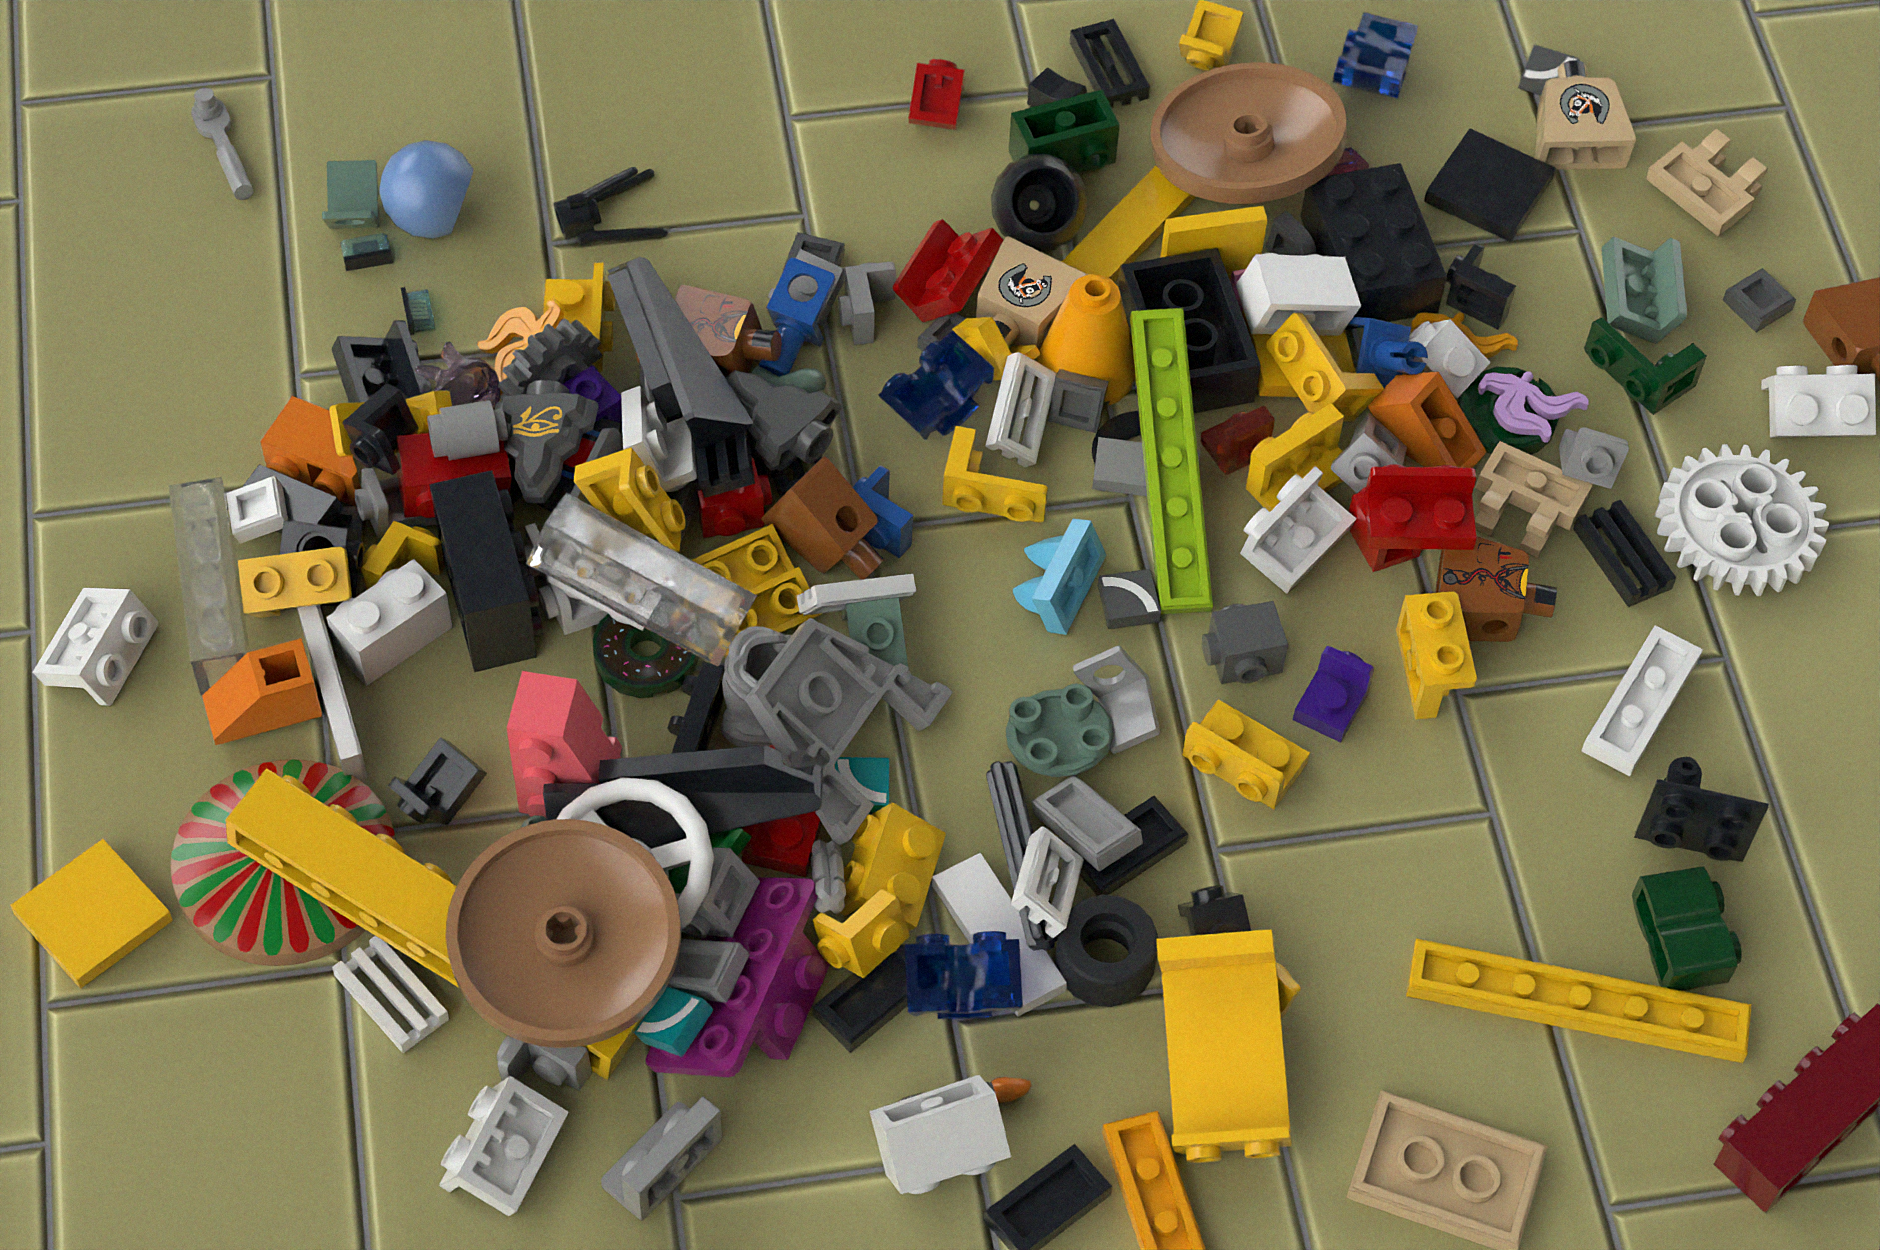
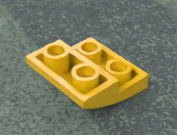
M773 524L687 561L676 568V572L694 607L725 658L729 653V646L735 636L748 627H766L783 633L801 625L810 618L814 619L821 615L804 616L799 613L797 595L804 593V591L810 588L800 567H793Z

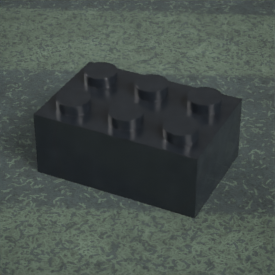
M1401 163L1328 175L1305 189L1300 218L1304 227L1313 238L1316 254L1345 257L1361 304L1354 317L1393 322L1415 318L1418 313L1437 314L1439 312L1447 274ZM1347 325L1345 330L1354 329L1357 327Z
M1218 248L1122 264L1118 288L1121 293L1130 333V315L1132 311L1183 308L1193 412L1198 413L1254 402L1261 365Z
M492 470L429 484L438 539L441 541L446 571L474 672L537 658L534 637L543 635L537 608L539 606V599L533 575L527 574L525 566L527 558L520 531L515 532L512 521L515 520L508 489L498 490Z

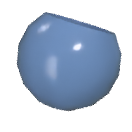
M425 140L407 144L391 156L382 173L379 192L384 211L397 227L412 236L435 239L450 235L456 223L474 169L463 153L446 143Z

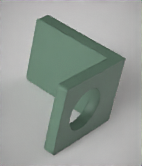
M375 160L327 162L328 211L322 212V220L329 229L379 228L378 171Z
M899 597L847 603L842 611V618L847 620L849 638L869 647V654L893 666L901 663L908 667Z

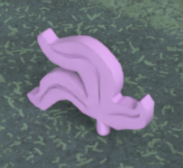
M1529 371L1525 372L1521 378L1513 374H1485L1479 383L1478 391L1479 394H1483L1489 390L1500 395L1496 400L1493 411L1498 423L1511 433L1539 435L1544 443L1550 440L1552 434L1551 426L1546 419L1555 420L1564 417L1572 409L1580 408L1587 410L1589 405V399L1579 392L1560 396L1544 395L1537 386L1530 383L1533 379V374ZM1525 401L1528 402L1538 415L1526 412L1524 408Z

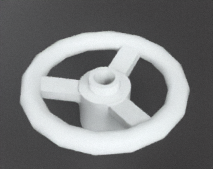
M622 777L590 787L563 808L557 819L585 820L605 826L608 825L596 811L600 807L623 800L651 802L672 814L686 833V839L650 849L637 839H632L641 844L656 859L668 878V870L690 864L687 885L677 902L681 930L692 921L709 892L714 855L707 825L686 796L656 780Z

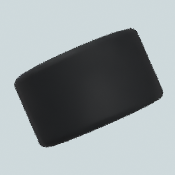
M1099 895L1083 899L1072 907L1066 929L1058 934L1055 966L1067 982L1066 989L1074 997L1090 1005L1113 1007L1131 1002L1143 993L1154 975L1157 959L1156 939L1159 936L1153 920L1138 904L1120 896ZM1110 939L1122 944L1128 951V956L1122 961L1105 963L1091 958L1084 949L1085 945L1090 941Z

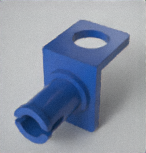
M796 258L788 260L766 307L776 327V331H779L781 335V353L777 361L761 360L758 366L781 377L790 373L804 341L822 346L824 338L816 321L835 282V276L832 272ZM809 276L817 282V293L809 301L799 302L789 295L790 284L797 277Z
M1353 317L1349 322L1348 326L1364 329L1356 373H1374L1383 388H1385L1396 375H1402L1403 372L1418 374L1426 367L1427 363L1414 361L1415 357L1428 358V353L1423 344L1417 341H1409L1411 327L1363 317Z

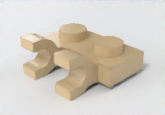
M1716 128L1694 149H1691L1684 142H1680L1649 167L1646 180L1719 237L1751 211L1754 197L1762 189V185L1757 181L1766 174L1768 168L1752 157L1730 178L1718 170L1726 160V157L1721 152L1730 145L1731 139Z
M1499 441L1479 474L1475 487L1486 492L1479 503L1478 509H1480V512L1475 519L1476 530L1491 536L1502 517L1506 505L1510 503L1533 514L1526 527L1528 532L1521 542L1519 549L1538 558L1555 524L1570 531L1590 496L1593 484L1562 475L1561 468Z

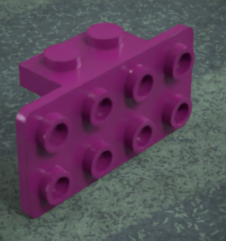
M757 877L760 882L733 936L707 935L706 938L701 939L740 943L750 955L728 1001H706L714 1010L683 1057L651 1046L646 1056V1064L654 1072L733 1077L741 1070L753 1041L770 1059H789L830 966L817 948L802 933L818 898L815 891L816 883L812 879Z

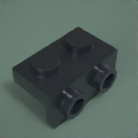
M394 320L385 338L337 337L331 350L349 403L366 402L386 383L399 388L405 399L432 392L431 383L425 378L418 358L417 343L415 340H412L406 321Z

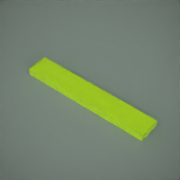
M1183 308L1132 311L1130 315L1156 592L1161 614L1210 612L1213 608Z

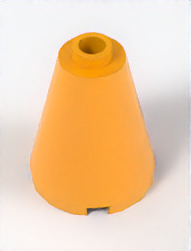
M1091 274L1078 278L1071 285L1040 347V355L1037 357V362L1056 373L1061 369L1109 381L1105 402L1109 401V406L1119 402L1131 391L1136 376L1132 337L1118 286L1105 276Z

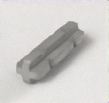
M819 839L812 845L813 855L810 858L813 869L812 880L816 883L815 891L818 895L814 906L819 912L825 913L831 910L838 914L845 908L844 897L846 896L843 860L841 858L842 849L833 840L825 843Z

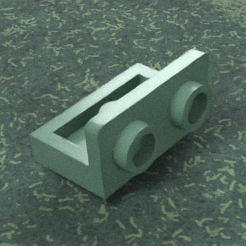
M1613 236L1601 247L1607 322L1615 329L1657 344L1673 329L1680 326L1687 317L1680 241L1669 238L1652 252Z

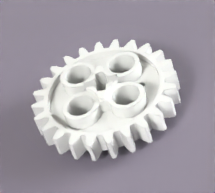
M1722 444L1718 457H1715L1707 448L1702 449L1698 461L1690 456H1686L1681 469L1674 467L1671 470L1667 482H1664L1658 498L1660 501L1655 517L1661 519L1657 534L1669 536L1664 550L1666 552L1681 551L1677 566L1679 568L1691 564L1696 566L1697 569L1693 578L1695 581L1702 579L1707 574L1714 577L1713 589L1716 591L1722 587L1725 581L1732 583L1734 594L1738 596L1744 584L1750 585L1757 596L1762 595L1767 582L1777 592L1782 591L1787 579L1797 584L1804 570L1810 572L1813 569L1816 559L1820 556L1826 539L1824 535L1829 526V522L1822 519L1827 508L1826 504L1814 502L1819 489L1817 487L1802 488L1801 486L1806 473L1801 471L1792 475L1788 474L1786 470L1789 460L1785 458L1774 465L1769 462L1770 451L1766 449L1759 458L1751 457L1748 445H1743L1739 455H1733L1728 445Z

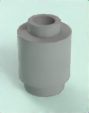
M490 400L439 408V414L427 416L429 436L435 458L448 456V460L451 461L499 452V441L508 440L503 409L493 410Z

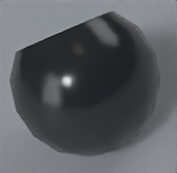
M1046 153L1025 155L1009 163L997 177L991 195L992 216L1001 234L1005 237H1011L1040 252L1053 251L1069 243L1083 227L1088 211L1087 189L1078 171L1064 159ZM1031 201L1038 203L1036 210L1030 208Z

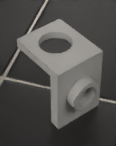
M1115 646L1073 665L1074 674L1090 688L1111 718L1113 740L1109 750L1113 754L1160 734L1149 676L1121 646ZM1118 665L1123 668L1119 675L1112 678L1103 679L1094 676L1095 671L1103 666Z

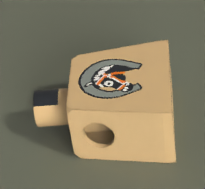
M1570 60L1562 63L1557 70L1558 78H1551L1546 81L1539 102L1535 158L1555 167L1556 170L1626 168L1636 142V137L1616 82L1609 77L1588 78L1586 64L1582 61Z
M1007 236L980 288L977 297L976 318L993 317L1008 347L1012 343L1017 346L1036 345L1038 350H1040L1071 285L1078 278L1088 274Z

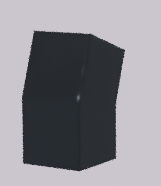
M1047 67L1029 83L1027 104L1035 107L1085 94L1087 89L1085 85L1067 80Z

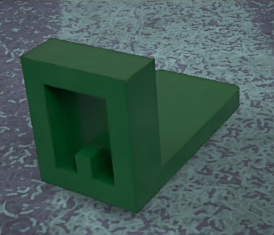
M1602 317L1592 322L1584 347L1586 354L1589 355L1595 366L1605 370L1624 388L1631 399L1640 402L1653 415L1697 385L1707 357L1704 352L1692 343L1677 354L1673 352L1665 354L1654 365Z

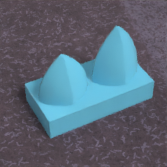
M1072 519L1064 536L1047 538L1024 548L1028 558L1046 571L1043 576L1032 578L1013 588V594L1021 606L1028 611L1040 615L1047 632L1067 634L1107 555L1090 520Z

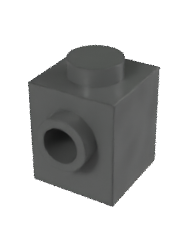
M1274 601L1246 606L1244 604H1232L1219 611L1212 612L1208 634L1202 635V649L1207 665H1215L1221 684L1237 681L1240 683H1253L1265 676L1283 672L1288 642Z

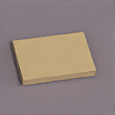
M1380 1090L1346 1198L1496 1250H1518L1548 1146Z

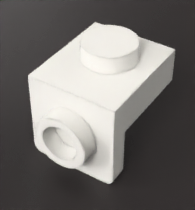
M1451 319L1435 323L1426 321L1418 326L1409 336V341H1417L1423 344L1428 353V358L1415 357L1414 361L1427 363L1423 369L1425 373L1439 372L1454 398H1458L1491 363Z

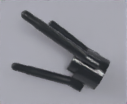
M630 167L583 192L553 202L556 218L565 240L578 237L582 247L599 241L666 237L668 234L666 228L594 230L595 225L602 223L597 203L653 178L655 172L652 169H647L638 173L636 167Z

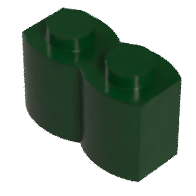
M1704 866L1640 876L1632 892L1633 905L1640 929L1648 943L1651 962L1660 987L1687 990L1729 983L1738 964L1741 962L1742 950L1737 934L1734 931L1728 930L1720 915L1724 912L1725 902L1719 883L1711 881Z

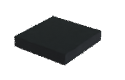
M1469 128L1426 190L1424 202L1511 242L1553 180L1556 168Z

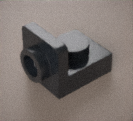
M1475 243L1465 257L1461 255L1456 256L1447 272L1446 282L1451 285L1446 305L1499 330L1508 316L1516 285L1503 280L1496 274L1479 268L1485 247Z

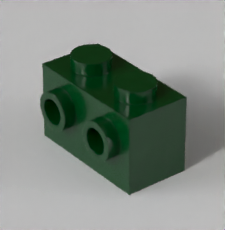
M1101 89L1012 112L1008 151L1013 161L1029 154L1046 153L1064 159L1078 173L1087 170H1098L1106 165L1116 163L1120 123Z

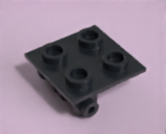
M1687 756L1673 760L1669 765L1667 777L1664 780H1656L1635 831L1634 838L1650 841L1655 846L1671 849L1678 847L1704 853L1714 860L1743 862L1768 810L1769 804L1701 789L1702 770L1697 761Z

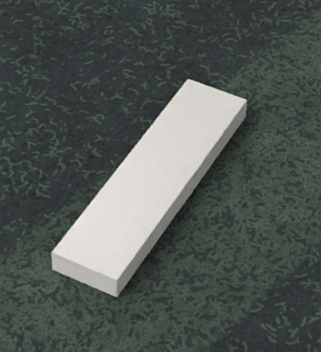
M320 605L298 607L297 612L344 775H353L365 783V779L368 777L362 751Z

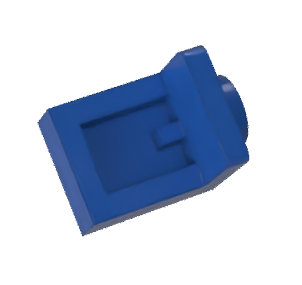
M880 465L869 478L862 477L853 486L854 490L878 519V523L863 538L874 548L885 549L900 559L912 545L913 515L888 500L890 471Z

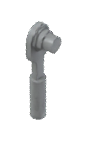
M210 88L198 89L194 94L195 103L191 110L196 128L202 136L213 139L217 148V157L235 198L239 200L248 199L253 194V188L235 147L230 144L226 135L231 127V120L222 101L214 96Z

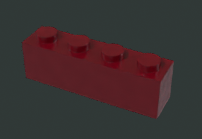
M1878 1003L1862 1018L1855 1012L1850 1014L1833 1032L1831 1037L1835 1042L1828 1049L1823 1051L1819 1046L1814 1047L1795 1067L1794 1071L1798 1074L1795 1079L1787 1086L1781 1080L1775 1082L1758 1100L1756 1105L1760 1110L1751 1119L1748 1120L1742 1114L1739 1115L1719 1136L1718 1140L1723 1144V1147L1713 1165L1765 1214L1880 1108V1005Z

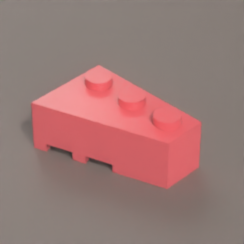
M526 671L521 673L506 728L519 813H525L531 817L543 816L546 818L543 798L544 784L600 783L598 779L600 760L621 758V743L617 737L606 736L601 728L603 722L602 715L577 679Z

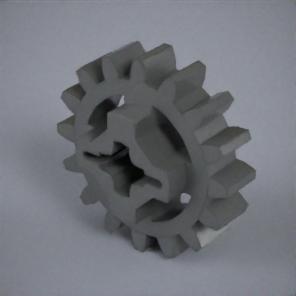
M562 319L556 329L550 324L545 325L542 332L535 335L531 334L528 337V346L524 350L518 349L513 352L515 359L512 360L510 365L503 368V372L508 378L501 381L498 386L504 392L500 396L501 400L507 396L526 394L528 385L534 381L552 380L563 384L591 365L598 371L593 363L602 357V353L597 349L601 345L600 341L579 320L570 323L567 319Z

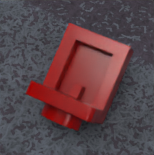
M753 457L755 484L706 498L702 490L697 491L699 523L703 538L718 535L732 536L741 531L765 527L761 518L764 516V506L772 505L771 489L767 474H757Z

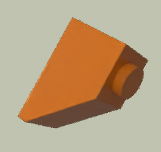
M1439 372L1396 375L1368 405L1372 415L1407 446L1405 455L1423 467L1453 465L1460 468H1473L1487 453Z

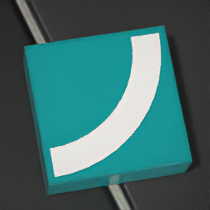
M839 757L837 759L835 769L874 804L868 814H873L889 804V758Z
M667 987L656 1004L646 1013L634 1034L644 1044L683 1057L714 1009L703 998Z

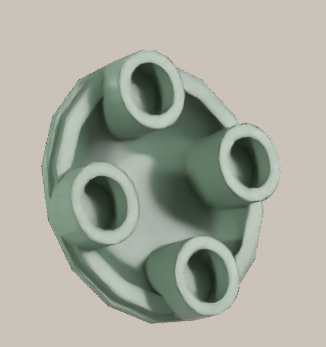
M1070 684L1064 689L1047 690L1031 697H1020L1009 708V720L1005 728L1008 748L1017 762L1034 773L1051 777L1078 775L1095 767L1108 754L1113 740L1111 718L1103 706L1093 699L1092 691L1085 685Z

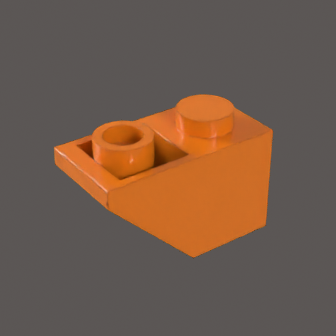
M292 396L260 441L266 467L333 495L339 501L356 506L355 490L361 489L357 468L352 456L339 457L336 453L330 411Z
M302 638L246 653L202 695L215 745L322 717L314 679Z

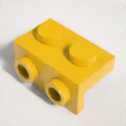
M1330 403L1314 414L1312 412L1303 414L1289 430L1278 437H1268L1262 440L1251 453L1245 489L1263 507L1271 512L1280 502L1276 498L1277 494L1295 474L1303 479L1316 466L1323 472L1318 486L1325 492L1342 483L1343 480L1331 470V465L1343 452L1338 447L1344 415Z
M632 447L575 466L574 483L603 520L645 542L657 539L668 554L680 551L681 530L685 528L686 524L682 507L677 500L669 498L660 486L655 470L650 465L645 466Z
M893 802L873 814H868L852 836V842L856 845L851 861L844 867L845 908L840 914L846 916L859 909L882 888L898 898L908 931L915 929L920 919L946 833Z

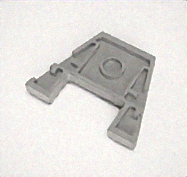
M810 618L797 628L747 695L745 701L775 749L782 752L785 765L792 768L808 767L814 764L822 767V806L815 813L832 840L840 846L852 838L874 804L835 769L834 764L879 700L883 698L916 730L921 731L930 726L953 692L947 686L937 681L929 684L907 673L909 667L901 663L893 666L869 654V647Z

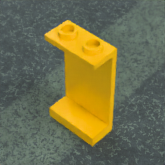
M1272 929L1156 939L1158 963L1162 971L1174 1134L1171 1135L1176 1155L1186 1154L1187 1162L1190 1163L1219 1161L1222 1159L1221 1151L1245 1150V1157L1252 1159L1279 1156L1280 1147L1292 1146L1275 942Z

